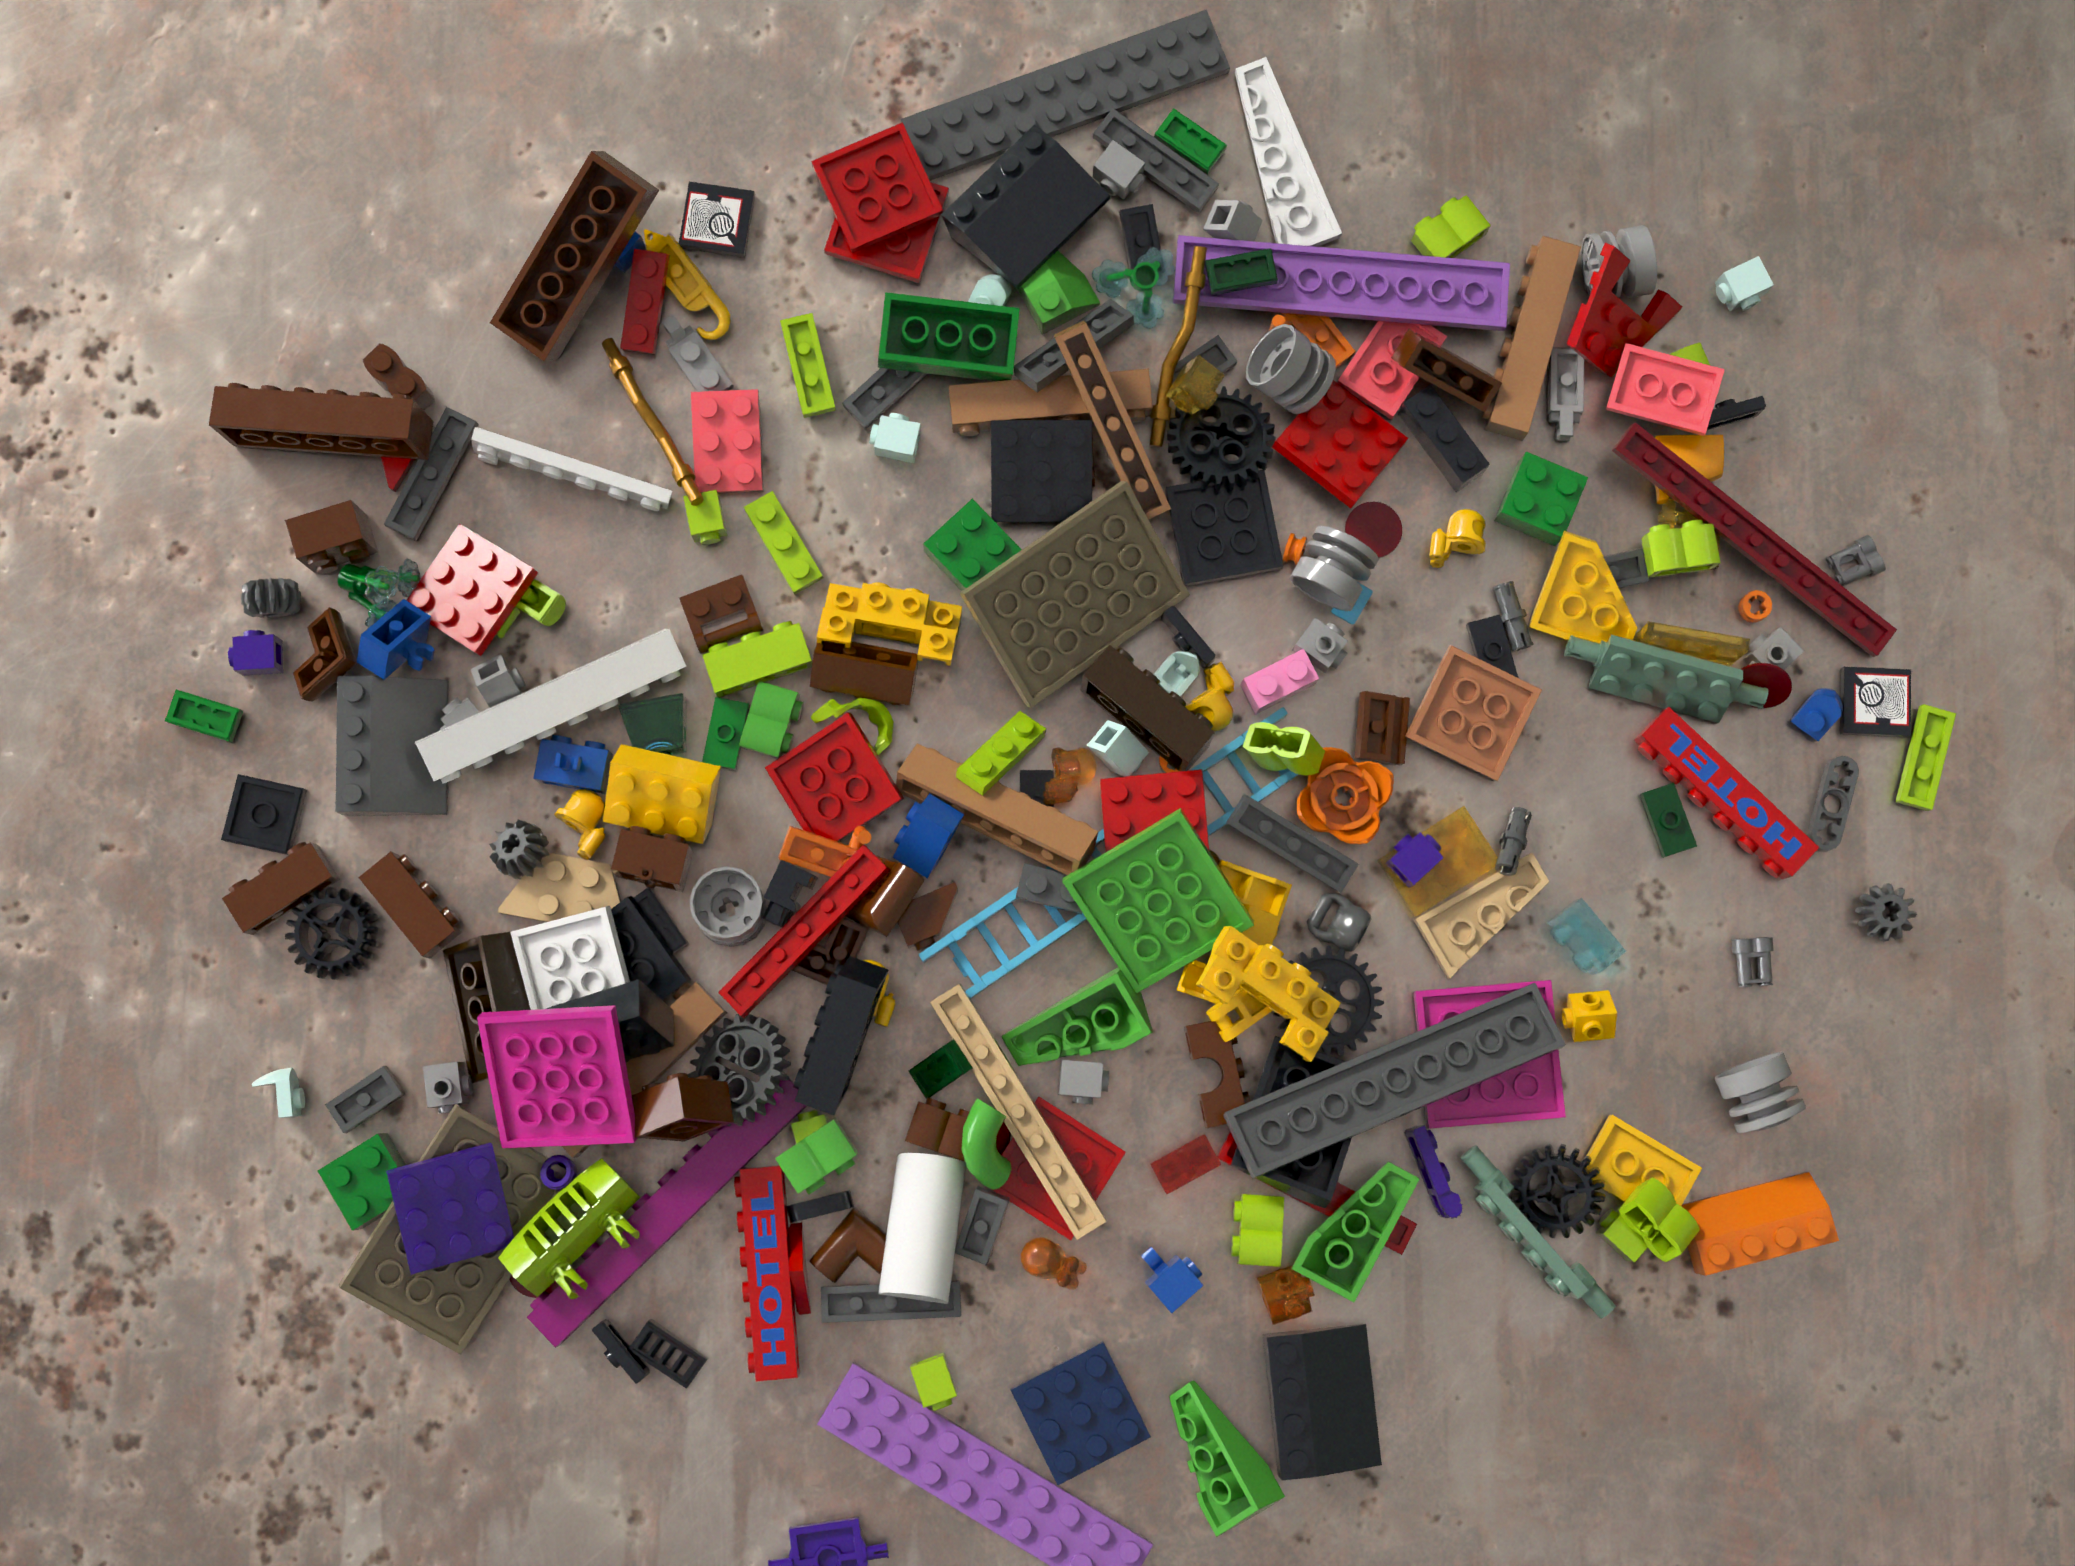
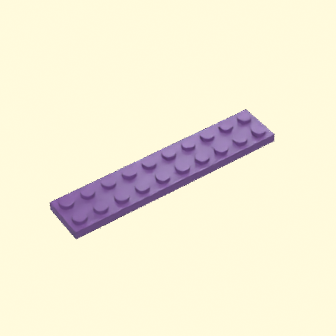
M1178 235L1173 304L1185 305L1187 287L1184 285L1186 273L1190 272L1194 246L1207 248L1205 260L1271 248L1278 278L1277 284L1211 296L1204 266L1203 274L1206 275L1204 289L1200 291L1198 306L1504 331L1507 326L1510 263Z
M853 1362L817 1423L820 1427L1049 1566H1142L1153 1547L1151 1541L936 1411H933V1409L929 1407L923 1408L921 1402Z

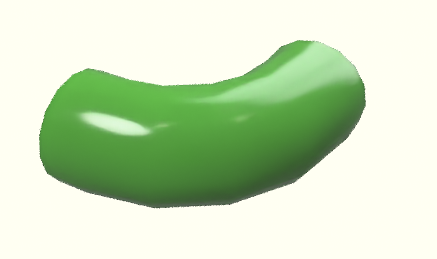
M977 1098L963 1126L961 1150L967 1169L982 1185L994 1190L1004 1185L1011 1173L1010 1161L1002 1156L996 1147L997 1134L1007 1116Z

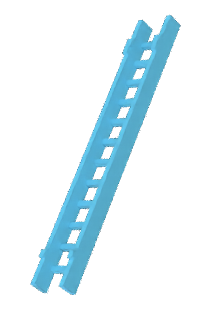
M1282 707L1261 722L1275 725L1284 719L1288 713ZM1248 730L1191 769H1202L1205 785L1225 812L1223 816L1207 826L1208 837L1227 825V820L1236 808L1231 806L1207 771L1227 757L1253 794L1251 798L1257 802L1262 801L1299 775L1288 769L1277 771L1280 777L1260 789L1235 753L1236 750L1243 746ZM1104 829L1098 832L1095 850L1091 855L1093 859L1102 855L1096 846L1105 840ZM1049 866L1046 867V869L1057 871ZM1017 887L922 951L918 956L924 963L946 947H949L955 956L953 961L964 977L969 976L974 984L966 990L971 999L1087 919L1082 913V915L1077 914L1065 922L1057 908L1044 905L1058 928L1037 941L1012 904L1019 899L1015 898ZM1004 908L1030 945L1028 949L1011 960L1008 959L984 924L986 920ZM974 928L978 929L1002 964L1001 967L993 972L990 970L981 978L956 943Z

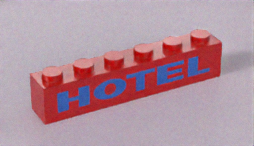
M1670 707L1660 711L1634 739L1639 745V752L1648 760H1655L1664 768L1662 772L1666 778L1674 784L1680 783L1689 792L1687 796L1695 805L1700 808H1707L1714 815L1712 817L1713 821L1724 831L1730 830L1739 839L1737 843L1744 851L1751 855L1756 854L1764 862L1762 866L1771 876L1775 878L1780 877L1782 880L1792 877L1819 849L1817 844Z
M780 1166L739 1169L740 1176L734 1177L736 1198L742 1197L743 1211L737 1212L738 1232H744L745 1246L740 1247L741 1268L747 1267L748 1281L742 1282L744 1303L750 1302L751 1316L745 1317L746 1337L752 1338L753 1352H748L749 1373H755L756 1382L798 1378L800 1375L795 1300L789 1273V1223L786 1207L785 1173Z

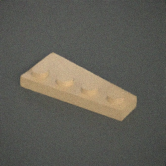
M1533 852L1519 859L1515 875L1507 876L1500 874V871L1414 919L1415 924L1447 979H1450L1491 937L1502 929L1517 912L1550 882Z

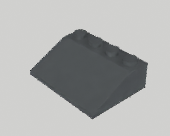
M373 675L337 676L335 812L344 816L447 815L448 782L443 784L441 779L433 781L415 741L440 731V728L445 725L440 718L445 715L442 709L448 704V680L390 676L383 680L379 676Z

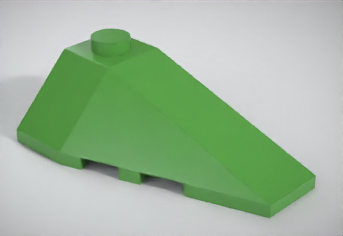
M1059 251L1017 289L1042 335L1100 305V301L1086 276Z
M1118 967L1006 1032L1001 1037L1017 1065L1021 1066L1057 1060L1060 1057L1078 1054L1082 1056L1096 1051L1123 1049L1151 1034L1153 1030L1142 993H1135Z
M1388 1161L1307 1238L1292 1269L1344 1298L1355 1302L1420 1178Z
M1194 1380L1169 1396L1180 1437L1187 1441L1191 1460H1188L1187 1463L1190 1473H1196L1200 1492L1196 1493L1197 1499L1216 1537L1261 1513L1285 1497L1268 1464Z

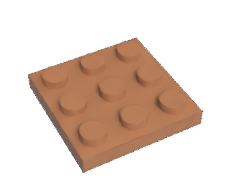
M1450 645L1405 737L1494 781H1498L1542 689Z

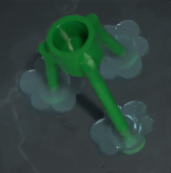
M1152 247L1148 250V255L1139 257L1137 266L1133 270L1126 269L1122 262L1113 263L1109 259L1104 260L1101 266L1096 267L1092 271V278L1097 282L1096 290L1099 293L1106 292L1108 297L1116 298L1120 295L1121 288L1128 285V279H1130L1133 288L1140 293L1137 294L1136 299H1132L1127 303L1126 310L1134 315L1135 325L1142 324L1147 329L1154 328L1157 324V319H1161L1164 316V310L1161 308L1162 299L1157 294H1153L1152 288L1155 285H1164L1168 280V275H1172L1175 272V266L1171 264L1173 261L1172 252L1167 249L1159 251L1157 248Z
M405 559L404 565L399 567L398 572L388 570L385 566H379L377 569L366 565L361 568L353 564H346L340 570L337 582L341 589L349 591V599L359 602L369 610V617L366 619L365 625L370 627L397 605L396 602L389 599V597L395 596L397 592L395 587L397 581L399 580L398 591L402 592L404 597H409L420 581V572L417 563L412 562L411 559ZM363 594H365L366 597L373 599L375 604H372L370 601L364 598Z

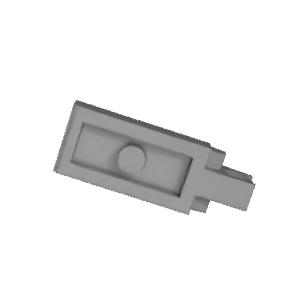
M673 314L662 321L664 328L671 336L670 339L665 341L669 347L668 350L697 392L727 391L734 387L701 337L690 325L683 329Z
M1553 347L1548 362L1549 422H1556V441H1570V438L1573 437V423L1579 424L1581 415L1584 412V358L1572 348Z

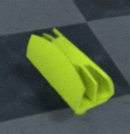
M601 1158L558 1192L512 1239L498 1259L512 1276L535 1296L538 1297L556 1281L570 1299H576L579 1296L571 1282L574 1281L584 1290L587 1289L588 1283L570 1265L606 1230L623 1249L630 1247V1244L623 1235V1231H626L638 1240L639 1231L623 1217V1214L640 1196Z

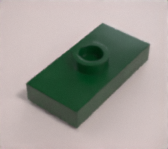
M1271 248L1205 260L1211 296L1277 284L1278 281Z
M1674 783L1640 794L1663 858L1697 847Z
M953 1039L908 1071L927 1099V1097H932L973 1069V1067Z

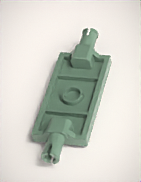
M1571 635L1565 649V656L1593 663L1595 669L1590 677V689L1664 709L1670 707L1675 712L1715 723L1721 721L1729 704L1734 701L1762 709L1768 697V688L1742 682L1744 670L1611 635L1608 642L1601 640L1600 643Z
M1477 1145L1466 1151L1461 1156V1159L1480 1180V1183L1473 1188L1479 1195L1475 1200L1487 1214L1497 1215L1502 1221L1498 1227L1511 1241L1515 1240L1523 1245L1525 1249L1521 1253L1533 1267H1538L1548 1274L1544 1278L1547 1284L1557 1294L1561 1293L1564 1297L1569 1295L1576 1299L1582 1298L1600 1319L1611 1313L1616 1305L1599 1287L1595 1279L1582 1264L1576 1262L1569 1267L1507 1195L1514 1189V1186L1502 1172L1493 1165Z

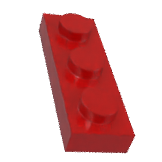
M634 249L620 349L656 354L670 258L669 254Z

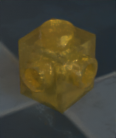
M1198 355L1184 365L1166 396L1174 401L1177 408L1193 415L1202 408L1207 410L1212 406L1218 397V393L1215 391L1225 375Z

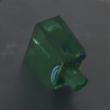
M683 693L618 704L632 747L668 755L687 752V700Z

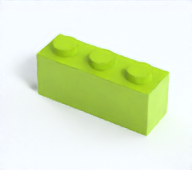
M792 621L777 624L773 627V632L761 635L760 632L744 635L740 638L741 642L728 646L727 642L716 644L708 649L709 653L702 655L714 692L719 698L757 686L759 681L766 683L811 668L813 662L800 624L793 625Z

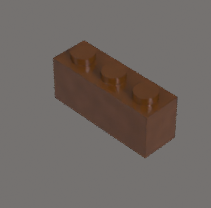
M1411 329L1407 330L1391 357L1404 369L1483 412L1486 411L1502 385V382L1490 373Z
M822 640V644L817 643L814 650L810 687L828 693L839 692L850 694L857 698L882 700L892 705L904 704L910 706L919 660H917L916 653L852 642L850 648H845V644Z
M301 842L289 849L287 852L289 856L277 863L274 860L265 864L258 870V876L250 881L243 879L228 889L230 893L224 896L222 900L243 933L254 935L292 911L294 907L301 905L303 897L310 899L313 897V891H323L340 880L319 845L311 842L308 844Z
M390 851L358 878L420 955L430 959L462 933L456 926L460 921L448 906L442 909L435 898L439 895L427 880L421 883L413 872L417 870V867L405 854L399 856V854Z

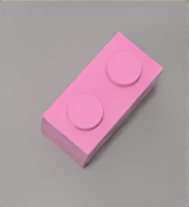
M1302 649L1244 678L1240 686L1256 715L1314 686L1319 677L1305 650Z

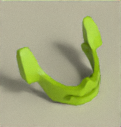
M858 698L841 705L834 699H831L811 715V719L815 723H819L832 716L837 718L847 710L861 709L868 712L871 723L878 726L879 735L873 748L879 756L892 742L894 722L888 709L880 701Z

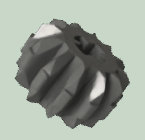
M269 578L250 580L242 585L241 605H243L244 613L251 617H283L300 611L301 591H299L298 583L291 579Z
M518 819L515 825L506 822L504 832L495 831L498 839L496 842L489 844L492 850H494L490 858L496 864L499 872L521 880L524 874L533 877L535 867L544 868L541 860L550 855L547 849H545L549 841L538 826Z
M1890 883L1883 884L1882 888L1875 885L1869 888L1870 895L1862 894L1859 897L1865 906L1857 907L1855 910L1858 914H1864V919L1860 920L1857 925L1859 927L1869 925L1867 936L1874 937L1878 934L1882 942L1889 941L1890 937L1897 940L1903 937L1902 930L1910 931L1913 928L1907 919L1915 918L1917 913L1908 911V906L1912 905L1914 900L1912 898L1903 900L1905 889L1898 888L1894 891ZM1888 907L1890 913L1884 918L1882 912Z

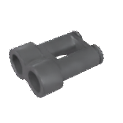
M1870 535L1855 540L1854 545L1826 557L1827 565L1830 569H1834L1836 573L1834 576L1835 581L1840 585L1844 586L1868 574L1874 576L1886 570L1885 563L1877 552L1876 545ZM1855 558L1857 559L1858 565L1845 571L1841 570L1840 565Z
M1773 937L1732 939V953H1736L1738 984H1740L1738 987H1752L1751 983H1760L1759 986L1773 985L1771 983L1773 980L1770 951H1774ZM1752 957H1757V979H1752L1750 959Z

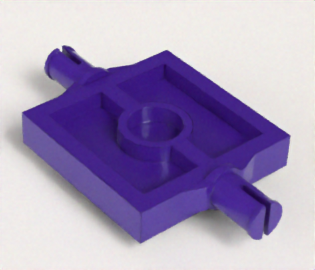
M859 1517L789 1527L791 1544L789 1558L768 1560V1566H867L868 1560L889 1558L888 1545L886 1542L866 1546L861 1534Z

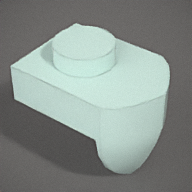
M998 274L984 276L977 282L968 302L1005 306L1012 292L1011 285Z
M1178 651L1171 654L1154 673L1160 680L1159 686L1166 692L1170 693L1173 691L1181 697L1200 672L1199 660L1197 655L1189 652Z
M293 1068L270 1072L252 1083V1087L276 1085L279 1118L302 1116L301 1108L305 1107V1094L303 1088H299L298 1077Z

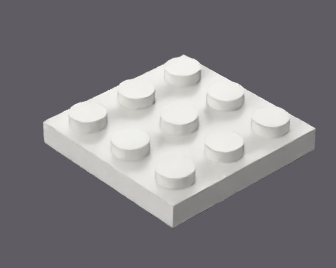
M610 906L510 932L531 1010L546 1009L630 982Z

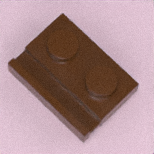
M1369 691L1360 692L1354 759L1391 763L1394 765L1405 764L1407 741L1405 735L1408 729L1409 697H1396V695Z

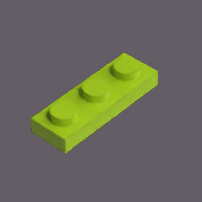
M813 313L780 320L803 417L807 418L836 411Z
M773 491L743 507L794 595L823 579V575Z
M1925 704L1919 706L1895 802L1925 811L1933 810L1956 713Z
M1019 711L957 768L956 778L983 796L1045 737L1046 728Z

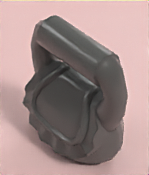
M1327 893L1321 895L1307 920L1309 931L1317 939L1333 943L1338 948H1345V951L1351 952L1356 949L1370 924L1371 915L1365 909L1355 906L1341 894ZM1333 901L1337 902L1340 908L1336 911L1337 913L1331 924L1328 925L1329 928L1327 931L1319 930L1318 928Z

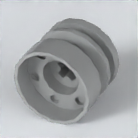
M1645 225L1619 229L1616 239L1611 231L1601 232L1600 236L1598 233L1586 234L1584 236L1581 248V264L1584 283L1589 296L1593 288L1589 282L1593 272H1599L1604 259V256L1600 255L1605 243L1615 246L1631 260L1613 287L1612 292L1618 298H1620L1622 290L1628 298L1653 294L1657 283V259L1653 239Z
M1283 324L1274 327L1256 344L1246 366V379L1250 385L1264 395L1271 396L1274 402L1282 405L1288 412L1300 414L1314 407L1326 394L1336 372V361L1329 352L1322 350L1318 344L1310 342L1307 336L1292 325Z
M1317 526L1312 536L1314 540L1309 541L1306 547L1307 551L1314 558L1301 557L1289 579L1297 588L1319 602L1342 611H1351L1363 590L1354 579L1367 581L1371 575L1369 569H1374L1379 558L1370 547L1355 537L1331 527Z
M729 866L712 869L701 876L693 887L690 898L692 917L704 935L714 943L728 947L744 945L757 937L765 925V919L762 917L767 907L765 898H763L764 895L754 878L742 869ZM732 903L734 907H737L734 909L736 915L729 917L727 913H723L727 910L726 904Z
M1783 1052L1756 1058L1715 1076L1723 1099L1740 1097L1741 1103L1729 1110L1730 1116L1737 1117L1747 1114L1746 1117L1734 1123L1737 1133L1762 1131L1778 1126L1806 1109L1803 1099L1786 1101V1099L1799 1093L1798 1086L1780 1087L1779 1082L1792 1074Z

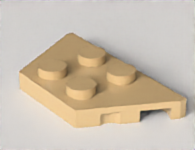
M549 853V856L541 860L544 868L535 867L533 877L524 875L500 905L498 913L550 922L610 906L612 909L621 902V898L617 891L616 879L611 870V864Z

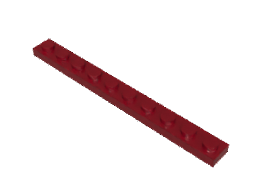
M1636 422L1631 424L1612 449L1616 455L1697 519L1702 520L1704 524H1713L1717 535L1870 656H1878L1897 631L1895 627Z

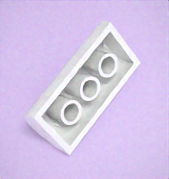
M902 1153L897 1156L878 1294L948 1304L966 1170L965 1162L946 1156L925 1153Z

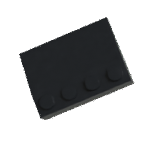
M1033 125L941 215L950 236L1019 289L1111 198L1056 140L1036 125Z
M1275 1036L1253 1100L1346 1061L1319 1051L1312 1062L1305 1061L1297 1052L1279 1043L1281 1038ZM1352 1137L1256 1179L1292 1197L1326 1208L1332 1200ZM1237 1147L1231 1166L1250 1175Z
M1366 1324L1262 1334L1277 1475L1282 1481L1312 1478L1382 1465Z

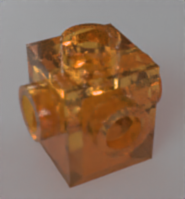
M1292 1266L1257 1277L1262 1299L1273 1325L1312 1312L1309 1297L1315 1295L1310 1279L1306 1276L1302 1277L1300 1273L1292 1269Z

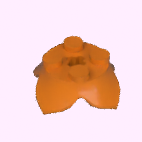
M1324 747L1325 754L1319 772L1308 775L1307 785L1297 798V816L1303 824L1313 831L1330 833L1347 844H1367L1379 830V811L1392 795L1394 775L1389 769L1379 763L1371 761L1359 763L1354 761L1350 754L1342 749ZM1342 789L1343 794L1348 792L1351 795V798L1347 801L1348 806H1342V803L1338 804L1336 802L1337 790Z

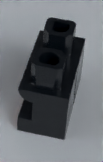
M781 860L763 897L770 900V903L762 918L783 927L790 920L793 912L796 913L801 908L796 899L802 887L805 886L813 890L818 877Z

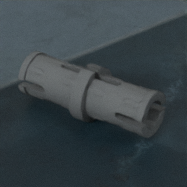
M1514 581L1507 582L1506 585L1502 583L1493 587L1502 614L1500 617L1502 623L1506 626L1512 651L1515 652L1519 651L1520 648L1523 650L1533 646L1534 644L1531 641L1524 619L1527 614L1525 609H1521Z
M1514 807L1511 809L1505 833L1501 834L1499 840L1501 850L1495 865V870H1500V874L1507 876L1516 874L1520 855L1527 846L1526 834L1532 814L1527 812L1525 808Z

